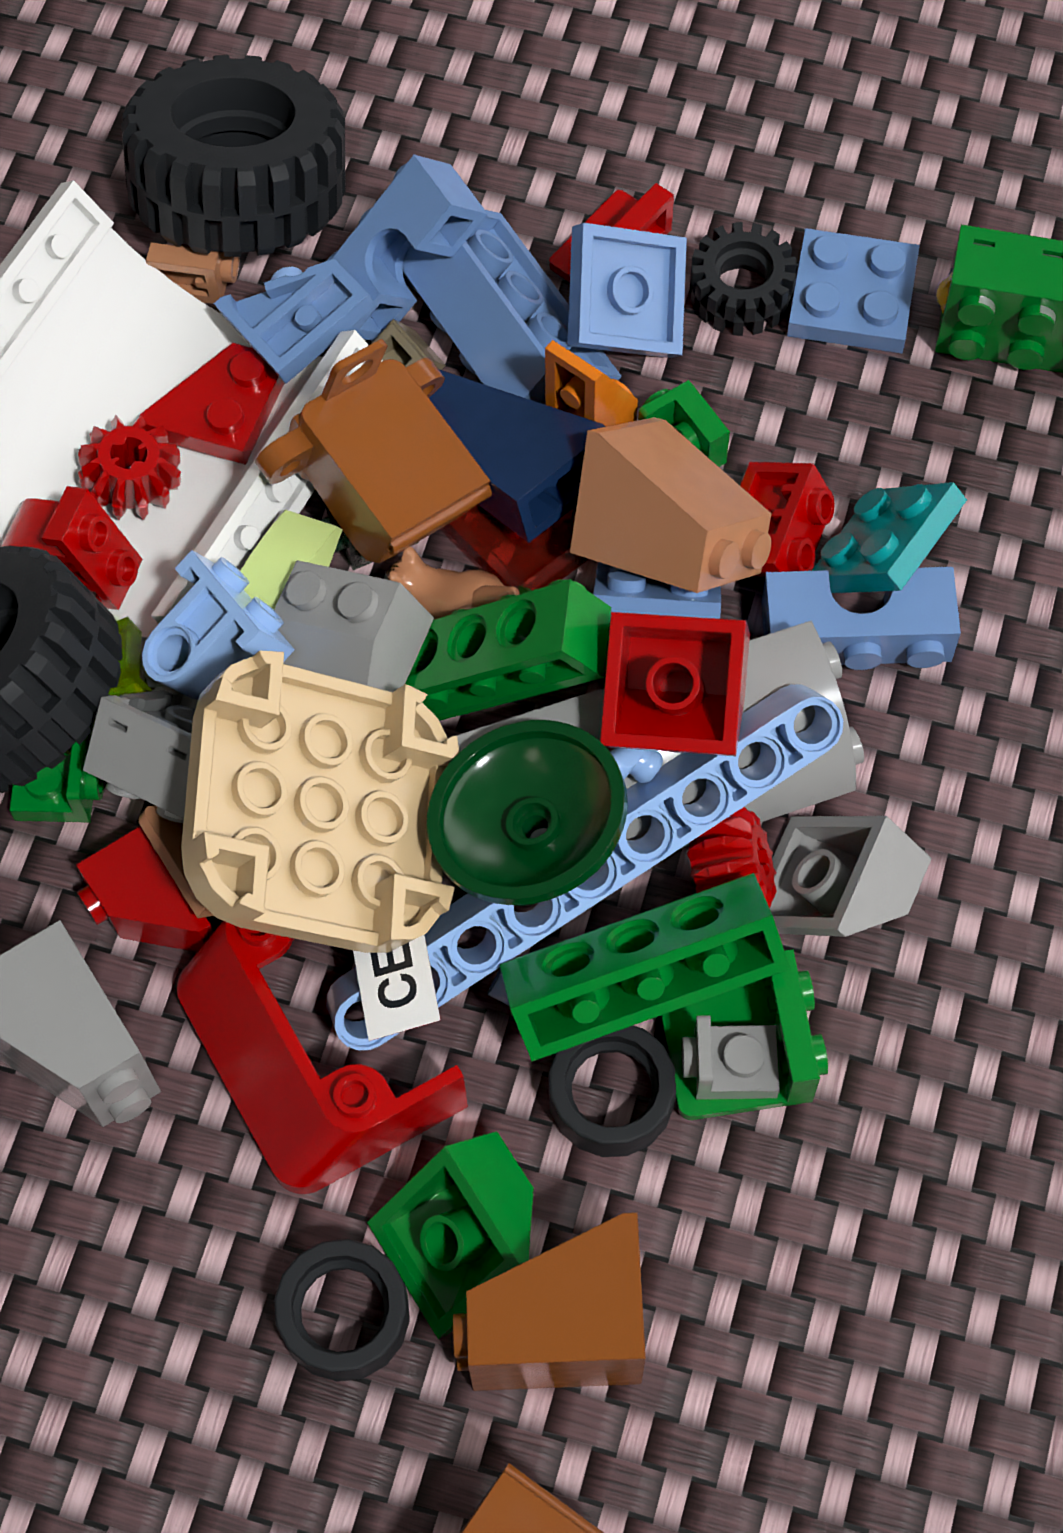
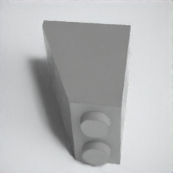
M61 920L0 955V1060L102 1127L114 1120L116 1123L127 1122L143 1113L150 1106L151 1098L159 1094L161 1090L139 1049Z

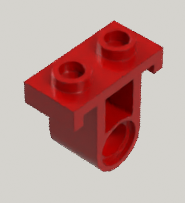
M71 486L66 487L60 501L27 498L24 500L0 547H34L46 550L50 555L57 556L90 591L96 593L95 597L107 609L114 610L120 609L130 586L136 580L138 569L143 560L87 488Z

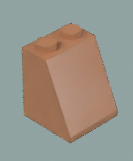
M653 417L587 431L570 553L695 593L761 573L771 550V537L768 534L771 513L666 420Z

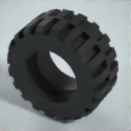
M214 55L213 60L201 62L196 58L183 61L180 68L173 69L169 66L157 72L153 81L146 80L137 89L124 109L121 129L128 200L132 209L148 228L155 234L160 232V235L166 241L178 247L184 243L189 245L193 252L209 255L210 251L224 252L225 257H241L242 252L255 251L257 256L274 252L275 247L285 245L289 249L301 244L306 234L315 236L331 221L342 205V197L345 195L346 186L344 113L337 103V99L324 83L320 84L315 76L305 70L296 72L289 63L279 60L269 63L263 61L260 56L245 55V59H231L230 55Z
M27 546L0 547V793L7 792L10 784L24 786L36 780L37 772L45 767L53 769L66 759L64 753L75 742L80 745L92 732L89 726L97 716L101 697L109 696L110 688H115L118 685L121 675V667L118 661L123 660L122 639L119 634L118 623L113 614L57 556L50 555L46 550Z

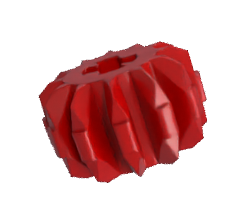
M115 414L111 421L112 430L110 432L93 426L90 433L91 444L81 445L78 452L79 465L82 466L78 472L79 483L82 488H87L91 491V494L102 507L112 504L113 515L116 516L118 521L123 517L127 509L134 508L136 513L145 520L149 514V503L166 509L167 504L170 502L169 491L178 490L181 483V471L177 468L181 463L180 451L176 444H169L168 432L165 431L163 425L147 431V422L140 415L133 423V426H124L123 421Z
M743 807L689 842L690 848L687 856L692 869L690 876L694 878L696 893L754 873L770 908L777 891L774 877L777 873L772 861L773 852L770 850L767 842V832L761 828L760 818L753 811H748Z

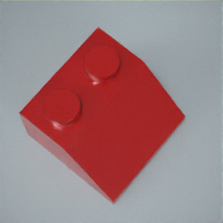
M611 612L600 742L608 748L736 757L745 701L750 632L746 620Z

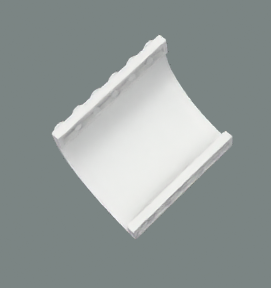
M74 180L59 185L0 264V545L24 500L27 498L60 501L67 486L82 488L78 472L82 467L79 465L78 452L81 445L91 444L90 433L93 426L110 432L112 430L111 421L115 414L123 421L124 426H133V423L142 412L230 344L237 343L251 347L221 313L192 296L156 268L146 264V260L111 228L114 222ZM356 330L340 332L324 357L318 356L287 384H284L246 465L177 446L181 463L177 467L181 471V483L178 490L169 491L170 502L167 504L166 509L149 503V514L145 520L136 513L134 508L127 509L126 513L118 521L116 516L113 515L112 504L102 507L143 559L138 569L136 580L130 586L120 609H108L118 623L119 634L135 640H147L154 628L195 585L181 577L175 570V567L191 550L214 563L220 557H223L241 570L267 530L284 510L298 514L301 512L315 490L313 484L301 478L299 473L282 482L270 484L255 464V460L265 447L289 432L292 418L302 412L306 403L322 394L333 366L368 346ZM365 361L354 367L346 376L359 369Z

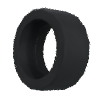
M633 1025L557 1052L548 1072L550 1112L560 1133L580 1150L600 1157L629 1156L650 1146L668 1125L676 1097L675 1067L664 1045L643 1028ZM619 1052L633 1057L645 1068L651 1080L652 1096L647 1109L637 1120L621 1127H604L591 1122L579 1112L572 1097V1082L577 1069L588 1058L599 1053Z
M351 1239L323 1241L300 1253L282 1274L274 1298L276 1327L292 1358L312 1375L336 1382L363 1379L385 1367L402 1347L410 1322L408 1294L394 1263L374 1246ZM349 1269L363 1273L377 1285L383 1297L384 1315L378 1331L369 1342L354 1350L336 1352L321 1347L308 1336L302 1324L301 1307L306 1291L316 1279L331 1271Z

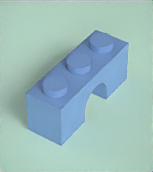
M413 154L410 160L398 169L392 183L374 206L362 215L359 225L341 248L327 260L335 259L363 287L376 305L373 310L348 331L356 330L363 339L374 341L393 319L400 322L417 301L408 289L403 277V262L410 246L412 245L415 250L452 258L487 216L488 213L451 164Z
M917 568L901 591H885L883 597L884 606L875 612L867 614L850 612L835 601L830 591L828 570L766 572L761 601L764 636L812 620L821 642L830 641L839 655L841 665H845L850 669L867 670L880 664L908 663L915 668H930L942 662H952L961 634L954 568Z

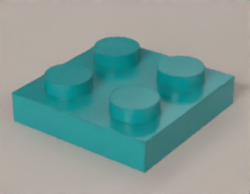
M954 482L873 489L857 501L854 506L855 514L843 530L824 545L821 550V559L812 571H829L831 593L901 591L966 503L967 499Z

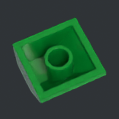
M497 1131L445 1146L367 1222L386 1255L394 1263L405 1286L438 1339L447 1336L453 1331V1314L467 1313L466 1291L529 1260L534 1188Z

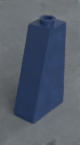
M439 369L445 377V381L429 399L490 479L489 486L492 490V496L478 505L526 542H531L577 506L587 431L606 426Z

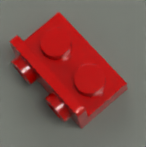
M749 462L740 486L771 513L768 534L771 537L770 554L762 567L761 573L754 576L765 577L766 572L812 571L815 563V552L825 526L832 520L835 503L831 490L826 485L814 463Z

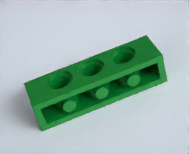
M569 579L555 580L546 587L519 595H505L499 598L498 601L472 609L455 610L448 616L433 620L405 684L427 694L426 699L422 703L441 721L604 678L612 607L587 591L582 584Z
M754 873L500 964L510 1010L531 1061L790 969L773 915Z

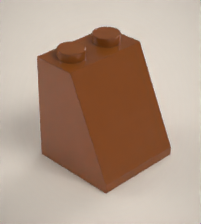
M638 1212L622 1213L466 1291L467 1313L453 1314L454 1357L457 1358V1371L470 1372L473 1391L641 1384L646 1356Z

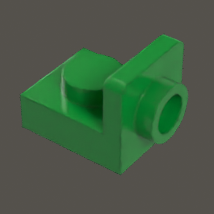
M690 380L672 390L662 389L657 391L639 409L638 420L653 417L666 420L718 467L726 464L730 431Z
M83 741L80 745L75 742L72 745L71 754H64L66 759L53 769L45 767L37 772L36 780L24 786L13 785L10 813L15 821L91 822L93 800L102 799L105 781L83 771L89 747L87 741Z

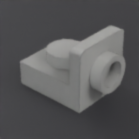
M710 1015L696 1016L693 1037H682L683 1078H695L696 1100L777 1098L779 1094L776 1025L711 1026Z

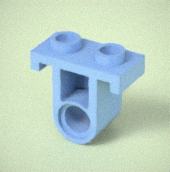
M191 550L175 567V570L181 577L195 585L151 632L145 641L142 661L147 675L152 679L191 699L198 700L201 692L211 681L231 664L252 657L260 650L284 652L285 661L295 649L278 630L284 624L281 617L258 597L251 599L244 591L249 581L238 568L223 557H220L214 563Z

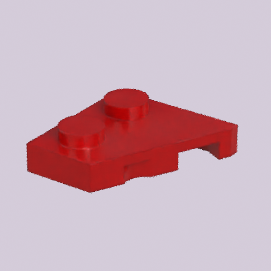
M232 343L140 415L147 422V431L163 425L165 431L168 432L170 444H176L180 447L246 465L285 383L253 348Z

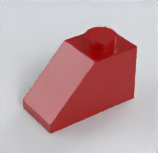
M141 826L76 864L87 885L77 892L79 898L96 925L108 919L121 939L198 952L214 933L206 917H196L158 853L153 849L150 840Z

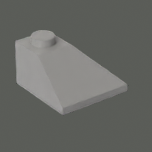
M887 816L791 817L772 858L773 866L777 873L774 877L777 891L770 910L778 933L846 937L908 915L932 858Z

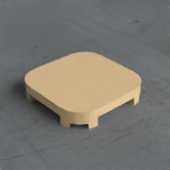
M260 650L252 657L231 664L201 692L193 716L181 850L184 875L196 899L216 918L240 928L364 953H388L426 934L439 916L449 911L454 892L453 886L442 884L443 869L436 860L429 843L427 833L428 806L439 777L451 760L459 753L457 736H452L448 739L438 718L422 703L426 699L427 694L407 684H404L394 692H389L283 664L284 652Z

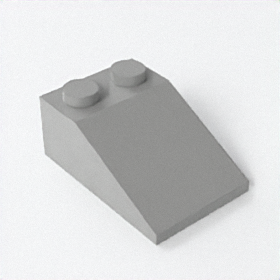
M299 560L296 561L274 609L284 622L278 629L279 632L295 649L283 664L389 692H394L406 683L434 620V617L400 582Z

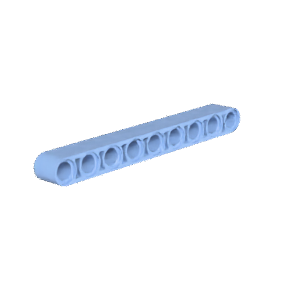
M802 684L785 686L743 713L736 757L681 753L661 766L650 782H637L626 789L628 799L627 817L618 844L601 868L575 889L548 901L539 902L537 906L527 912L514 911V905L491 903L476 898L469 893L452 903L449 911L440 915L430 930L424 934L438 1007L498 969L501 963L515 958L828 752L838 743L843 732V718L840 709L828 698ZM813 705L815 717L812 724L806 730L795 733L794 720L797 714L803 708ZM759 742L761 747L757 761L747 768L739 769L738 758L741 751L747 745ZM705 779L706 789L703 796L697 802L683 804L682 796L685 788L694 780ZM651 815V826L648 832L637 840H626V832L630 823L640 816ZM473 926L486 928V935L477 946L469 949L457 947L460 935L466 929ZM356 967L339 977L331 985L326 998V1007L338 1038L347 1047L355 1050H371L399 1034L396 1033L368 1041L365 1019L350 1021L344 1018L347 1009L352 1004L362 1001Z

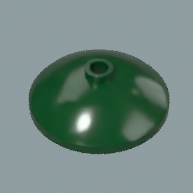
M528 720L508 724L494 729L471 742L451 760L442 772L433 789L428 806L427 833L429 843L436 860L445 874L459 888L476 898L503 905H528L548 901L575 889L588 880L601 868L614 851L622 835L627 817L628 799L625 781L610 751L597 738L579 727L551 720ZM537 829H547L542 835L530 839L531 834Z

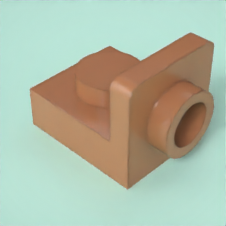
M151 243L146 258V264L159 270L201 302L210 304L224 296L227 283L236 282L240 257H225L224 252L210 251L209 255L193 252L190 246L186 244L178 247L176 245Z

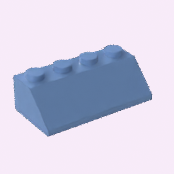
M485 210L488 213L487 216L452 258L415 250L412 245L408 249L403 262L405 283L420 294L431 310V320L438 328L449 335L460 351L459 357L463 365L477 375L484 385L546 405L545 347L552 340L600 370L609 378L619 380L622 377L603 350L568 346L569 304L501 213Z

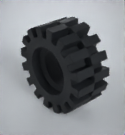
M743 222L732 223L731 233L727 234L722 225L714 229L713 240L707 235L700 240L699 250L695 249L692 256L689 293H691L693 309L699 308V318L706 323L712 317H715L713 329L723 333L726 324L734 325L733 335L743 336L744 326H750L752 334L755 335L763 333L764 321L773 328L779 323L780 314L786 316L795 286L796 257H791L792 247L787 241L779 245L780 234L773 229L765 237L761 235L763 225L753 223L751 232H744ZM733 269H748L761 275L765 282L753 289H737L724 283L720 277L723 273Z

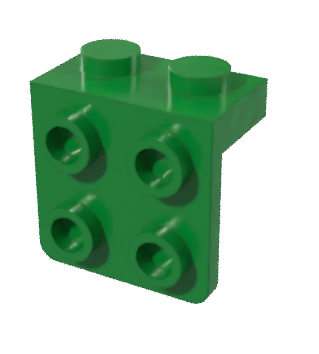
M794 949L785 951L790 966L789 970L661 1015L667 1053L675 1067L677 1108L683 1118L697 1120L813 1102L820 1081V1075L828 1074V1058L822 1035H811L806 1011H811L815 1008L813 985L808 970L798 971ZM710 1015L711 1026L776 1025L779 1075L778 1097L696 1100L695 1078H683L682 1037H693L696 1016Z

